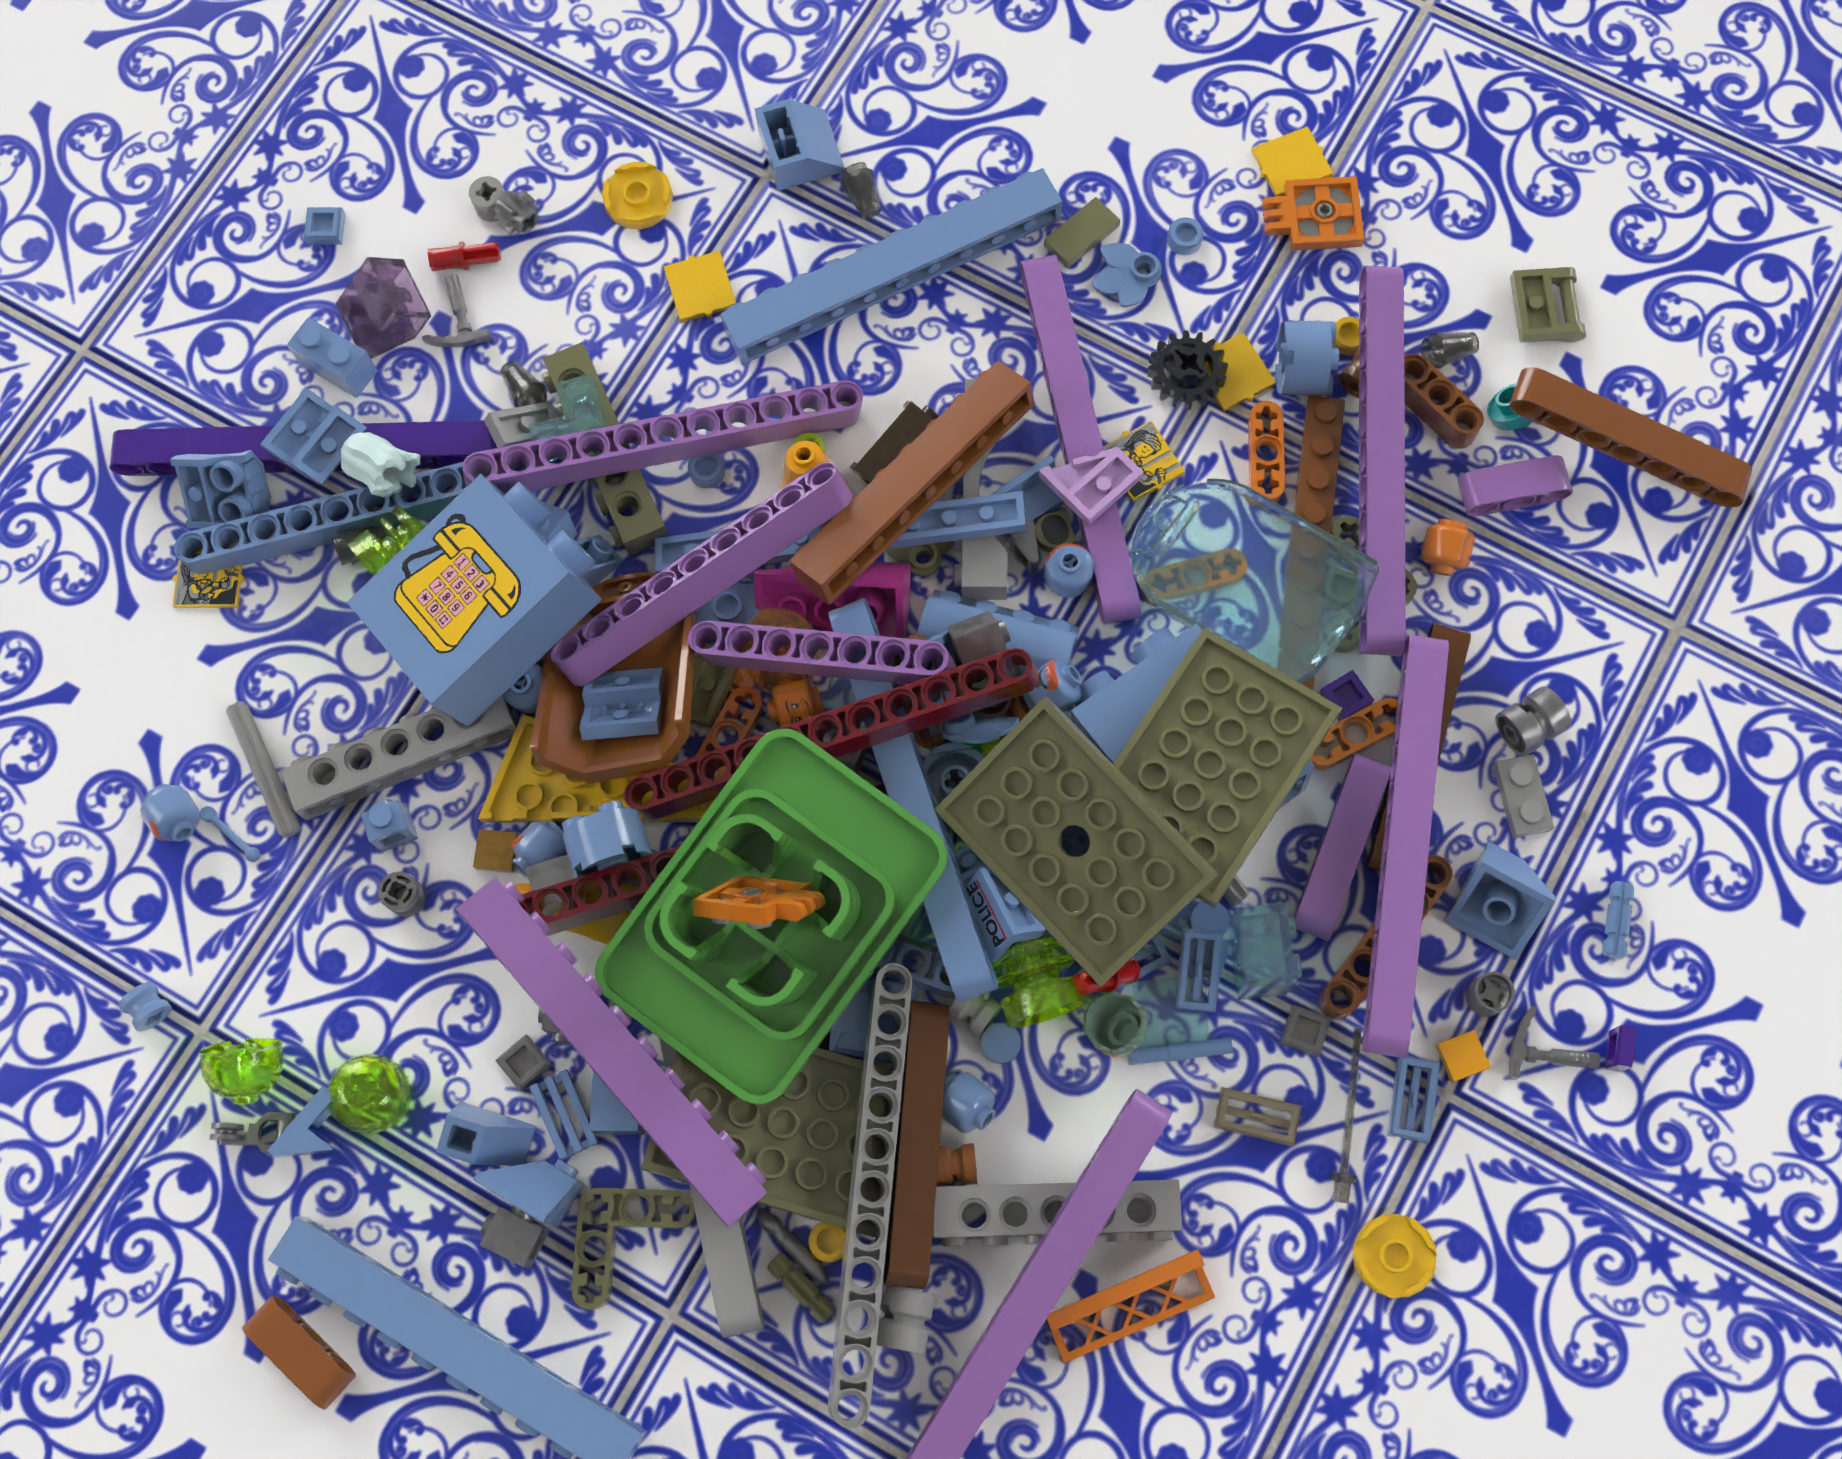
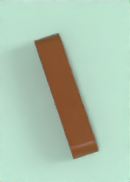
M1439 855L1428 856L1427 869H1432L1438 874L1439 884L1434 885L1426 881L1422 920L1450 884L1453 877L1450 863ZM1375 920L1321 991L1318 997V1005L1326 1017L1334 1020L1346 1018L1366 997L1369 977L1358 975L1354 970L1353 963L1356 959H1362L1369 965L1371 964ZM1332 990H1340L1345 993L1348 998L1347 1008L1342 1009L1333 1005L1330 999Z

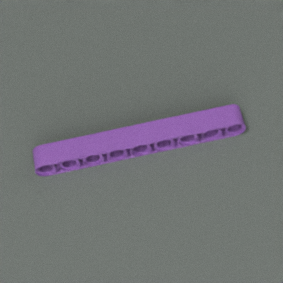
M832 462L820 463L565 636L553 647L550 654L551 659L574 686H583L590 683L845 509L853 498L851 489L835 464Z

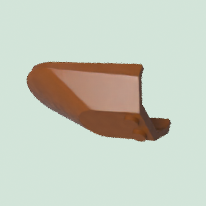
M641 572L625 574L593 586L592 588L602 600L561 639L658 573ZM696 610L606 671L615 672L663 667L664 696L659 734L582 740L579 726L585 709L582 696L584 685L574 686L551 659L552 647L545 654L530 745L538 764L587 783L640 775L667 767L690 735L694 650L689 645L688 635L696 624Z

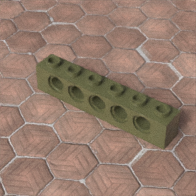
M583 342L542 358L548 371L541 375L549 393H558L561 401L556 403L555 407L562 423H571L574 430L572 433L619 424ZM583 386L580 391L569 393L573 387ZM596 416V419L591 423H582L586 417ZM629 444L623 446L626 449H630ZM590 451L586 453V455L591 457L598 456L600 454H596V451ZM640 469L587 479L590 485L598 484L601 494L595 496L603 516L611 514L615 525L608 528L617 548L624 545L629 557L655 547V538L669 536ZM614 477H624L623 481L617 485L608 484ZM627 508H638L634 515L622 516V513Z

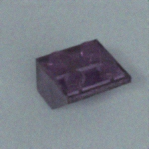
M367 257L336 301L339 313L342 315L353 342L365 350L371 359L415 339L432 316L404 259Z

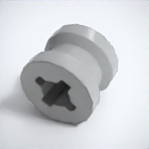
M491 176L480 177L469 188L470 200L474 205L477 215L482 220L488 222L498 221L494 218L497 214L495 212V204L498 198L505 193V190L498 179Z

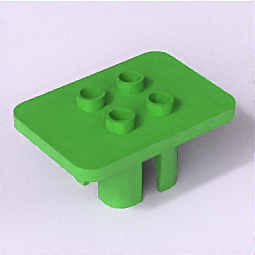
M791 729L770 731L756 743L603 950L596 963V981L604 990L603 995L737 1097L753 1104L770 1102L780 1097L789 1088L943 876L948 862L947 848L936 831L801 733ZM739 875L811 883V891L820 892L825 898V905L799 921L776 919L772 921L773 924L770 927L752 929L747 927V923L734 921L727 924H716L711 921V918L694 916L692 899Z

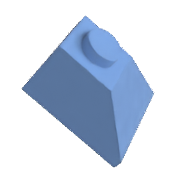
M1488 841L1469 871L1444 921L1516 960L1554 904L1556 897L1525 860Z
M560 1159L557 1160L555 1165L542 1160L478 1172L473 1179L540 1222L558 1227L585 1185L575 1178L579 1171Z

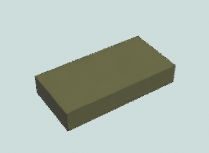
M1095 197L1044 239V246L1053 255H1057L1058 260L1068 269L1120 226V219Z

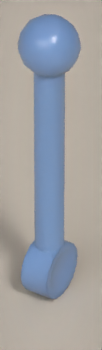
M205 806L200 810L201 819L206 822H212L245 852V858L249 862L259 860V849L250 847L217 817V811L214 808Z

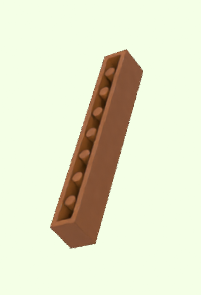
M998 360L988 370L983 371L977 377L975 383L963 394L958 395L952 401L950 407L937 419L932 420L926 426L925 431L911 444H907L896 459L886 468L881 469L870 484L860 493L855 494L845 509L840 511L833 519L825 522L819 533L807 544L798 548L794 557L789 560L797 581L830 605L1035 405L1031 382Z

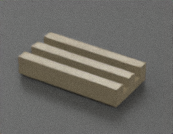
M1225 1087L1220 1089V1098L1217 1104L1213 1128L1289 1147L1294 1146L1302 1106ZM1228 1099L1290 1113V1121L1228 1106ZM1225 1114L1288 1129L1287 1135L1225 1121Z

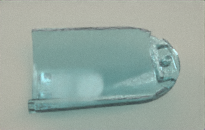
M1207 479L1205 483L1187 487L1182 484L1167 491L1154 501L1140 518L1133 533L1130 547L1133 574L1141 591L1153 605L1188 628L1197 624L1201 630L1204 628L1210 630L1300 684L1317 674L1360 618L1379 573L1378 562L1375 559L1250 487L1226 479Z

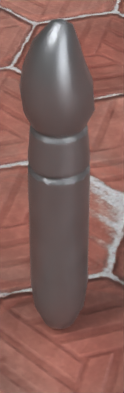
M758 1208L757 1218L763 1230L773 1235L784 1250L814 1281L824 1285L828 1284L829 1276L825 1268L785 1226H782L781 1219L763 1208Z

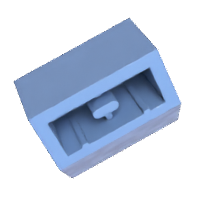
M791 99L754 108L759 135L778 191L845 172L825 109Z

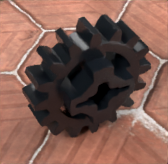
M1184 330L1181 339H1178L1175 334L1171 333L1169 334L1168 344L1159 341L1156 352H1151L1149 359L1151 365H1149L1147 377L1153 378L1151 389L1158 390L1161 388L1159 399L1163 401L1171 397L1173 399L1172 407L1174 408L1179 405L1180 401L1185 402L1187 410H1191L1193 401H1197L1204 407L1206 406L1207 395L1210 398L1216 399L1219 388H1223L1225 385L1228 363L1221 362L1225 352L1223 349L1214 351L1216 342L1214 339L1209 340L1207 343L1203 342L1202 332H1199L1195 338H1190L1188 330ZM1206 362H1208L1211 368V376L1208 375L1209 370L1205 367ZM1164 363L1167 365L1166 370L1170 372V376L1168 378L1166 377L1164 372Z

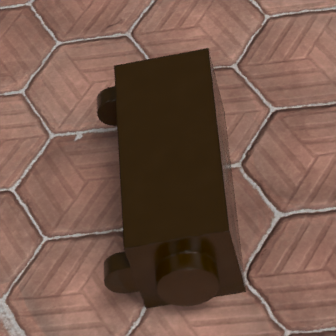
M907 400L902 406L904 408L902 413L858 463L853 462L849 468L867 485L870 484L881 469L886 468L899 456L901 450L907 444H911L925 431L926 426L932 420L939 417L931 408L925 405L920 409L912 401L909 402Z

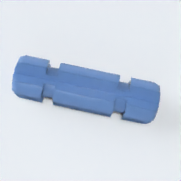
M1615 881L1610 886L1609 899L1612 902L1608 904L1605 935L1608 938L1604 940L1602 950L1603 955L1608 958L1622 959L1627 955L1628 942L1625 941L1626 936L1629 937L1632 905L1629 902L1634 897V886L1628 882Z

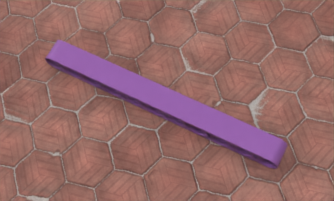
M1057 255L1020 261L1023 288L1064 464L1067 465L1072 463V459L1086 455H1098L1101 451H1104ZM1115 502L1089 526L1077 515L1084 548L1093 559L1092 584L1103 625L1141 618L1140 599L1117 503Z
M1364 265L1359 281V649L1361 654L1401 656L1404 651L1406 638L1404 272L1401 267Z
M849 380L838 381L479 451L470 454L463 463L465 484L468 487L476 479L474 478L476 474L487 473L489 476L486 478L504 494L518 481L529 490H535L795 438L802 433H820L854 425L859 419L863 402V391L855 382ZM839 402H848L851 406H843ZM811 408L817 412L807 413L804 411V409ZM776 415L782 419L771 420L768 416ZM735 422L744 423L746 426L735 427L732 424ZM700 429H705L711 433L701 435L698 434L696 431ZM669 436L672 437L674 440L670 442L661 441L660 438ZM626 444H635L638 447L634 449H626L623 446ZM590 451H598L601 453L598 456L592 457L586 455V453ZM561 458L564 460L562 463L553 464L549 462L551 459ZM517 465H523L527 467L523 471L511 470L513 467Z
M1415 635L1407 636L1402 659L1362 1042L1364 1052L1406 1058L1411 1038L1449 651L1448 640Z
M1137 1088L1132 1092L905 1459H960L1167 1125L1172 1115L1170 1109Z

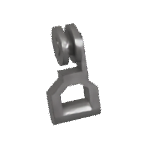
M266 1112L255 1124L249 1123L247 1141H243V1136L236 1134L237 1131L244 1130L243 1124L211 1123V1129H216L218 1132L217 1134H210L209 1140L218 1141L217 1144L258 1146L262 1153H266L271 1145H266L262 1141V1128L269 1121L278 1122L277 1139L294 1120L295 1114Z

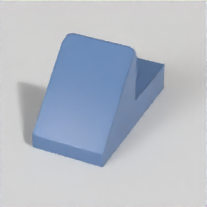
M322 1086L265 1154L272 1159L330 1152L332 1148L311 1132L308 1127L313 1124L319 1128L334 1111L328 1104L335 1096Z

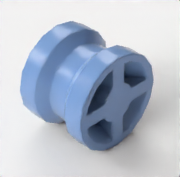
M153 982L138 985L129 991L119 1002L120 1009L123 1013L132 1016V1025L139 1032L153 1028L163 1021L172 1010L167 1000L159 998L158 988Z

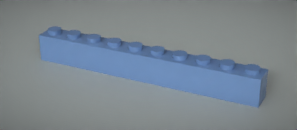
M1043 168L1034 172L1022 173L1008 184L1001 187H991L983 195L970 201H961L944 213L927 216L913 227L906 230H896L882 241L863 245L849 256L842 259H832L818 270L799 274L785 285L778 288H768L754 299L745 303L738 302L731 305L725 312L720 313L724 331L741 364L744 365L1060 221L1063 201Z
M295 1216L268 1258L270 1262L279 1267L276 1274L295 1285L302 1281L312 1288L309 1295L328 1306L335 1302L346 1309L343 1314L346 1319L363 1328L368 1323L380 1331L377 1335L379 1340L395 1349H398L400 1345L406 1347L414 1353L411 1359L421 1367L430 1371L437 1367L447 1373L448 1376L445 1381L465 1393L470 1388L483 1396L480 1403L484 1407L499 1415L504 1410L517 1418L515 1426L533 1437H536L538 1432L552 1440L550 1448L565 1458L571 1459L573 1455H576L580 1459H632L648 1432L309 1218Z

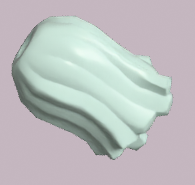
M370 432L352 434L344 442L341 449V468L346 475L368 485L371 494L389 497L402 490L400 482L411 488L416 484L414 473L416 472L415 467L420 465L419 454L400 450L386 439Z

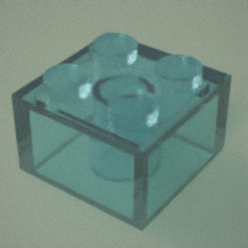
M1286 903L1237 907L1230 918L1228 930L1238 1000L1285 996L1297 984L1296 978H1301L1302 976L1300 956L1298 953L1293 954L1291 938L1296 937L1294 915L1287 914Z

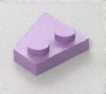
M1118 447L1101 451L1096 456L1086 455L1072 459V463L1052 469L1049 465L1039 470V478L1088 526L1137 484L1144 474Z

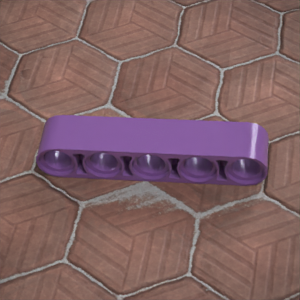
M1358 754L1353 755L1290 927L1326 941L1330 940L1391 774L1390 766Z

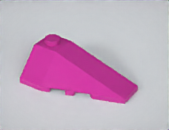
M874 561L830 605L799 583L792 568L757 570L753 573L756 609L795 623L803 621L822 628V631L834 632L829 619V611L865 598L874 616L880 636L906 638L911 599L910 563Z

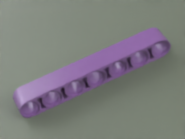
M701 621L692 627L688 635L690 647L702 660L713 666L909 684L956 667L945 646L939 642L719 621ZM717 637L716 643L711 648L704 649L709 639ZM754 641L749 651L741 653V648L746 642ZM791 644L787 654L777 656L778 650L782 646ZM829 648L825 657L814 660V656L819 649ZM866 651V656L861 662L851 663L856 653ZM905 655L900 665L889 667V662L894 656ZM935 658L943 659V663L938 669L927 670L928 663Z

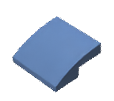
M305 388L260 445L261 448L284 464L322 486L341 463V449L344 442L352 434L364 433L367 427L335 405L333 407L311 390Z
M663 667L604 672L590 683L584 685L582 696L585 709L579 726L582 740L659 734L664 696Z

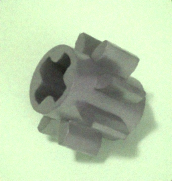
M522 190L519 195L514 191L503 193L495 204V212L497 214L494 218L499 221L498 226L509 235L515 230L519 234L530 232L539 219V215L536 212L539 210V207L534 204L536 200L525 190Z

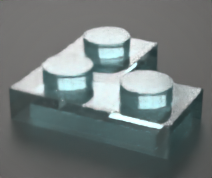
M592 373L557 382L556 386L564 415L528 425L532 441L607 427Z

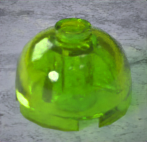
M248 1038L242 1044L232 1045V1041H226L202 1048L200 1050V1069L203 1081L211 1091L220 1097L233 1098V1104L235 1105L257 1102L258 1094L269 1091L278 1082L282 1073L284 1052L281 1040L275 1038Z
M368 1053L351 1057L338 1067L330 1079L328 1091L330 1092L331 1102L329 1103V1108L340 1124L356 1133L375 1135L387 1130L389 1127H394L401 1122L409 1110L413 1094L411 1084H409L408 1077L405 1074L406 1071L402 1065L384 1055Z

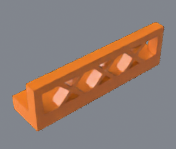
M1194 1250L1051 1312L1046 1322L1063 1363H1067L1216 1298L1202 1266L1205 1264L1199 1250ZM1194 1271L1203 1293L1191 1299H1186L1172 1293L1178 1277ZM1171 1280L1168 1290L1157 1287ZM1149 1289L1165 1295L1160 1312L1152 1316L1135 1310L1140 1293ZM1133 1297L1130 1307L1119 1303ZM1170 1298L1182 1302L1167 1309ZM1112 1305L1128 1312L1122 1329L1115 1332H1110L1097 1326L1102 1310ZM1096 1313L1092 1324L1082 1320V1318ZM1133 1314L1144 1318L1129 1325ZM1073 1322L1089 1327L1090 1330L1084 1345L1068 1352L1059 1328ZM1095 1330L1106 1335L1091 1342Z

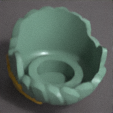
M1115 991L1095 996L1092 1000L1093 1002L1089 1003L1086 1007L1087 1011L1083 1015V1029L1094 1047L1103 1052L1104 1055L1115 1058L1129 1055L1139 1048L1145 1040L1149 1022L1145 1008L1135 998L1126 995L1122 996L1121 993Z

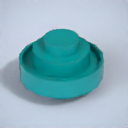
M1516 383L1501 389L1488 403L1487 414L1493 426L1499 430L1522 429L1532 423L1531 420L1516 414L1510 409L1509 404Z

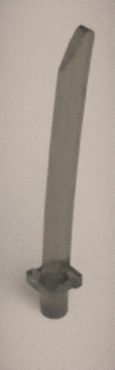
M1355 1028L1353 1031L1339 1173L1331 1172L1330 1180L1335 1181L1332 1201L1349 1204L1351 1184H1356L1357 1181L1356 1175L1348 1174L1361 1045V1029Z

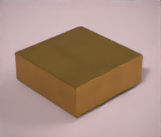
M479 829L473 867L476 870L514 873L515 865L512 863V860L516 856L513 853L511 844L519 836L518 833Z

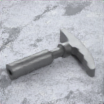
M456 274L447 275L444 280L453 315L457 316L458 324L456 327L458 334L454 337L452 335L445 337L424 335L422 340L424 343L436 347H465L491 341L492 336L488 329L472 332L471 324L467 322L465 315L467 308L459 277Z
M1532 1006L1522 1017L1510 1049L1509 1080L1520 1078V1067L1523 1058L1526 1062L1535 1063L1536 1060L1549 1061L1552 1065L1599 1068V1053L1554 1048L1550 1051L1537 1050L1533 1046L1526 1047L1524 1040L1527 1038V1028L1530 1027L1531 1019L1535 1017L1536 1007Z

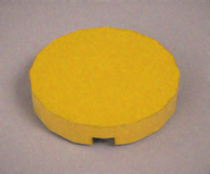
M631 162L621 165L614 170L615 174L604 182L602 199L606 212L616 224L627 229L641 230L652 227L663 220L672 207L673 192L668 177L664 172L662 173L656 169V166L648 162Z
M1399 1214L1380 1215L1368 1221L1356 1235L1352 1249L1354 1268L1361 1281L1374 1293L1388 1298L1410 1297L1422 1291L1433 1278L1436 1269V1245L1428 1230L1415 1219Z

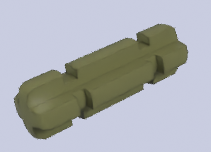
M779 1253L768 1264V1271L777 1280L782 1279V1285L804 1308L808 1306L811 1309L809 1313L818 1322H826L835 1312V1305L826 1296L822 1297L820 1295L821 1291L799 1268L794 1269L792 1267L794 1263L785 1254Z

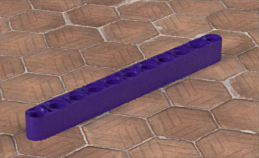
M484 420L362 423L367 427L364 433L370 432L386 439L400 450L419 454L420 465L416 466L415 469H437L461 463L472 453L498 448ZM274 426L123 429L115 431L112 436L109 468L114 473L124 476L177 475L175 466H171L170 459L174 456L184 454H234L251 450L263 462L265 473L297 472L261 448V442ZM341 463L334 471H343Z

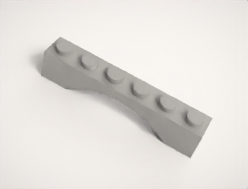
M965 379V391L975 383L976 379ZM995 444L956 481V483H963V495H956V499L980 496V477L986 459ZM995 535L955 540V552H962V564H955L954 586L962 587V597L974 600H1007L1008 552Z

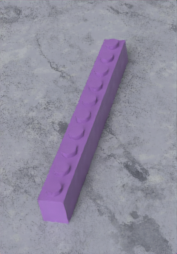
M495 876L456 908L459 915L726 1227H730L767 1193L762 1187L767 1181L766 1178L752 1162L746 1166L743 1165L735 1155L740 1148L724 1130L719 1134L713 1130L707 1123L712 1116L697 1098L691 1103L680 1091L685 1084L670 1067L663 1072L653 1060L658 1053L643 1036L637 1040L626 1029L631 1024L627 1016L616 1004L610 1009L599 997L604 993V990L589 973L582 977L572 965L578 960L562 942L555 946L546 936L551 929L536 911L529 916L519 904L524 900V897L509 880L502 884Z

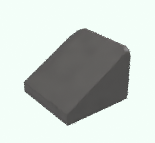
M1032 520L1027 523L1026 532H1018L1011 535L1010 550L1030 575L1034 576L1038 573L1039 556L1035 526Z

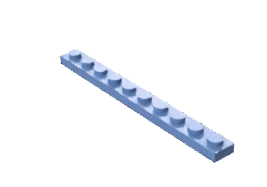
M1023 491L935 502L887 549L1026 532L1027 524ZM825 522L763 565L789 562L799 547L807 544L820 532ZM721 530L655 538V572H661Z

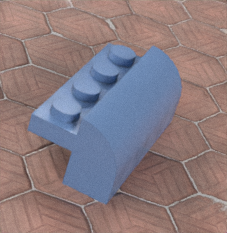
M935 589L933 595L928 596L917 634L924 635L930 639L935 634L947 632L946 627L990 610L997 621H1004L1008 629L1011 642L1005 643L1007 650L1013 648L1024 650L1029 654L1037 670L1052 660L1059 661L1065 666L1070 663L1080 629L1078 626L1070 625L1068 622L1060 619L1051 620L1035 616L1026 610H1012L997 606L991 601H978L962 597L953 591H939ZM1019 665L1022 676L1025 673L1027 666Z

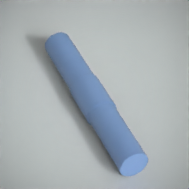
M1229 1037L1137 1048L1127 1056L1129 1065L1231 1054L1233 1053L1232 1040Z

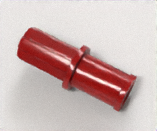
M462 241L456 246L429 248L427 252L432 272L452 268L469 270V265L492 263L501 260V251L497 242L466 246Z
M1130 959L1101 987L1086 971L1076 974L1073 978V983L1077 986L1076 991L1081 995L1100 990L1109 993L1115 991L1120 985L1136 982L1140 977L1141 970L1137 961H1131Z

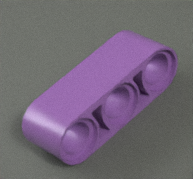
M1559 455L1476 469L1464 473L1457 480L1466 514L1473 517L1553 503L1563 500L1573 493L1564 459Z

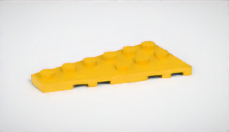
M522 714L478 819L482 823L546 822L547 820L564 822L574 816L586 817L597 813L601 805L611 801H621L623 808H630L625 802L624 790L630 780L640 775L587 783L539 765L530 748L535 718ZM685 779L679 784L678 793L686 790L690 782L689 779ZM653 791L644 795L642 805L649 803L652 799ZM714 800L659 819L650 820L642 815L640 817L642 822H699Z

